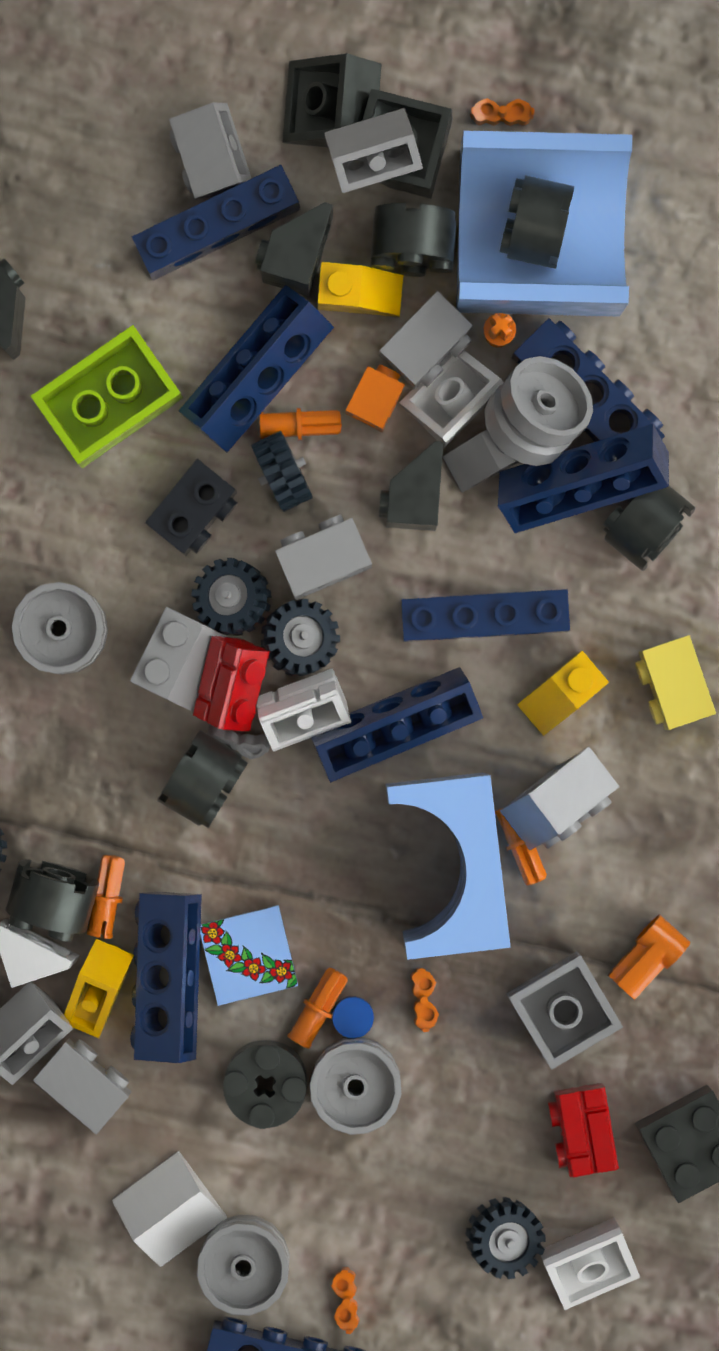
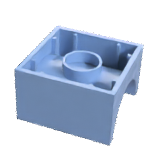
M463 130L460 147L456 309L460 313L621 316L629 303V286L626 284L624 233L629 162L632 153V135ZM526 175L575 186L556 269L507 258L508 254L500 252L507 218L513 220L516 218V213L508 212L516 178L524 180Z
M474 773L385 784L389 804L415 806L441 819L452 832L460 855V877L456 891L448 905L440 914L426 924L403 931L407 960L511 948L491 776L486 773Z

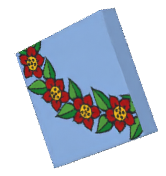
M279 905L201 924L200 935L218 1006L298 986Z

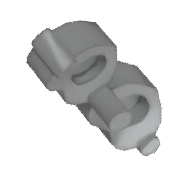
M209 725L208 735L231 749L237 750L241 755L249 759L261 757L270 749V743L264 734L254 736L244 734L245 731H236L235 733Z

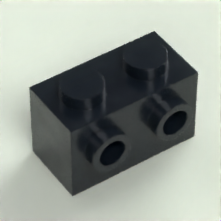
M197 458L145 523L185 556L191 550L197 554L212 536L207 531L217 518L223 522L238 504L233 499L237 491Z

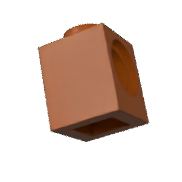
M380 364L376 370L367 366L346 408V415L383 432L405 387V384L398 381L401 375Z

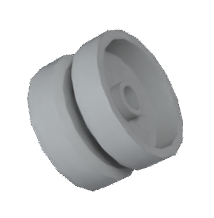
M542 356L528 358L513 369L505 379V382L489 398L484 410L485 424L493 442L509 457L520 463L534 466L549 464L556 460L589 425L593 414L592 396L585 382L569 366L556 359Z
M56 582L40 585L25 595L15 609L12 633L14 644L25 661L38 670L64 675L80 672L96 661L105 647L108 627L105 612L96 598L77 586ZM56 621L65 623L67 627L65 634L59 637L54 635L56 628L53 623Z
M363 1037L354 1039L343 1038L329 1045L317 1058L310 1080L311 1102L319 1117L334 1130L350 1135L370 1133L385 1125L396 1112L402 1094L400 1071L392 1054L378 1042ZM354 1079L360 1080L363 1083L362 1092L355 1094L353 1088H348L349 1082Z
M236 1215L227 1218L208 1233L201 1247L198 1257L197 1277L202 1292L216 1308L231 1315L250 1316L267 1310L280 1298L288 1282L290 1252L284 1236L271 1222L255 1215ZM240 1260H246L251 1264L250 1270L243 1271L242 1266L236 1263Z

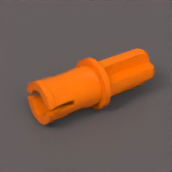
M495 313L485 321L483 330L487 343L499 348L509 344L514 339L516 324L509 314Z
M297 408L296 412H262L260 414L261 439L282 431L284 437L298 436V441H300L302 436L338 435L342 430L341 414L338 410L301 412V408Z
M501 809L495 811V815L509 845L506 847V850L512 851L524 883L526 885H533L544 880L547 874L536 847L529 850L525 842L521 840L502 815Z
M103 855L101 857L97 877L99 887L92 908L87 935L97 938L103 935L104 939L113 938L112 932L117 905L122 903L123 900L119 893L125 866L124 858L116 855Z
M330 967L326 969L310 999H304L303 1003L306 1006L291 1032L288 1033V1038L307 1049L311 1048V1044L326 1018H332L333 1014L330 1011L348 982V978L343 973Z

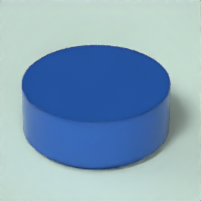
M358 996L343 998L337 1003L333 1011L335 1029L347 1038L354 1039L364 1036L370 1031L374 1022V1013L371 1005L365 999Z

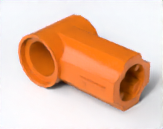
M661 914L657 915L642 930L635 940L636 944L608 974L634 1000L663 968L668 969L691 943Z

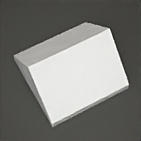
M465 350L456 358L450 353L439 364L444 370L428 387L421 382L415 390L412 389L399 402L437 441L443 442L444 448L487 405L491 395L504 383L501 378Z
M8 919L0 922V955L11 988L67 970L76 963L79 957L78 954L30 930L10 925Z
M179 1151L112 1199L132 1240L160 1267L216 1227L221 1221L227 1219L226 1214Z
M615 1218L544 1248L543 1255H541L564 1310L640 1278Z

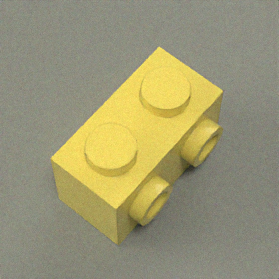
M690 635L639 652L641 660L635 662V666L642 685L649 684L652 690L654 700L648 701L656 725L663 723L665 730H671L716 714Z

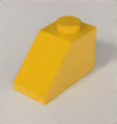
M321 262L318 310L400 317L404 275L363 265Z
M580 651L521 700L517 706L544 736L605 687L609 681L583 651Z
M99 939L95 940L79 972L64 1016L73 1028L99 1039L134 956L133 954L120 949L118 946L108 944Z

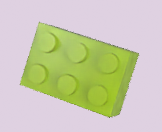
M132 325L32 394L31 398L77 464L84 468L182 400L183 396L137 329Z

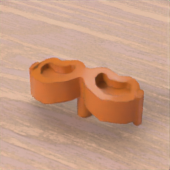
M486 98L480 100L471 108L470 117L477 125L487 123L495 126L502 121L508 126L514 124L524 126L533 119L535 110L529 103L521 99H515L506 106L499 107L497 103Z
M418 967L410 976L413 982L412 993L417 998L413 1005L416 1014L414 1024L421 1031L429 1032L436 1024L439 1016L437 1009L427 998L434 991L436 981L430 972Z
M343 1267L336 1274L331 1285L335 1294L343 1299L336 1309L334 1319L340 1329L346 1331V1334L353 1333L360 1322L357 1315L359 1305L353 1299L357 1291L354 1283L356 1274L349 1267Z

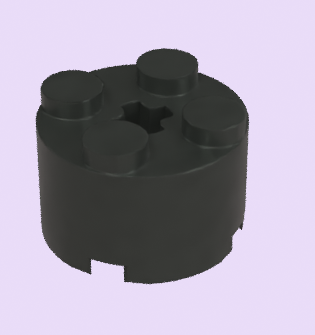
M526 175L524 180L516 178L508 211L516 213L515 220L507 218L500 252L508 254L507 258L556 269L575 186Z
M389 203L376 206L373 217L370 267L380 270H392L395 267H401L402 275L412 277L425 276L426 269L437 273L453 272L456 232L455 212L445 207L420 204V209L406 208V203Z
M671 486L630 498L631 502L625 510L618 506L603 523L605 526L603 531L607 533L604 540L641 571H644L648 565L645 558L649 557L654 561L682 529L683 525L680 522L685 518L682 514L685 513L691 517L696 509L694 505Z
M199 730L191 743V747L180 760L157 801L196 825L200 826L202 824L209 828L228 797L221 791L223 790L228 794L231 792L248 762L242 759L243 755Z
M20 860L6 906V912L10 915L8 923L25 930H32L33 926L49 930L48 935L50 937L66 942H71L74 934L85 933L98 891L99 881L94 879L88 884L85 882L86 873L64 865L42 861L41 868L30 867L31 860Z
M271 1040L253 1041L239 1049L230 1060L223 1081L224 1097L229 1109L239 1120L259 1129L277 1127L292 1119L300 1110L307 1090L306 1068L300 1056L288 1045ZM261 1075L265 1079L270 1076L274 1077L275 1080L272 1086L274 1091L269 1092L267 1089L259 1091L256 1088L259 1082L257 1076Z

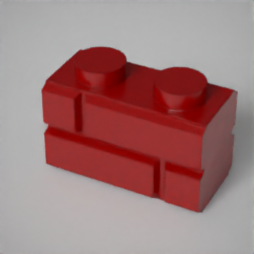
M211 636L193 716L206 721L218 729L250 731L256 714V705L262 680L266 673L265 668L270 651L255 646V644L244 639Z
M603 1083L554 1091L555 1102H549L548 1109L552 1127L560 1126L562 1142L555 1143L559 1168L567 1167L569 1177H579L619 1169L606 1090Z

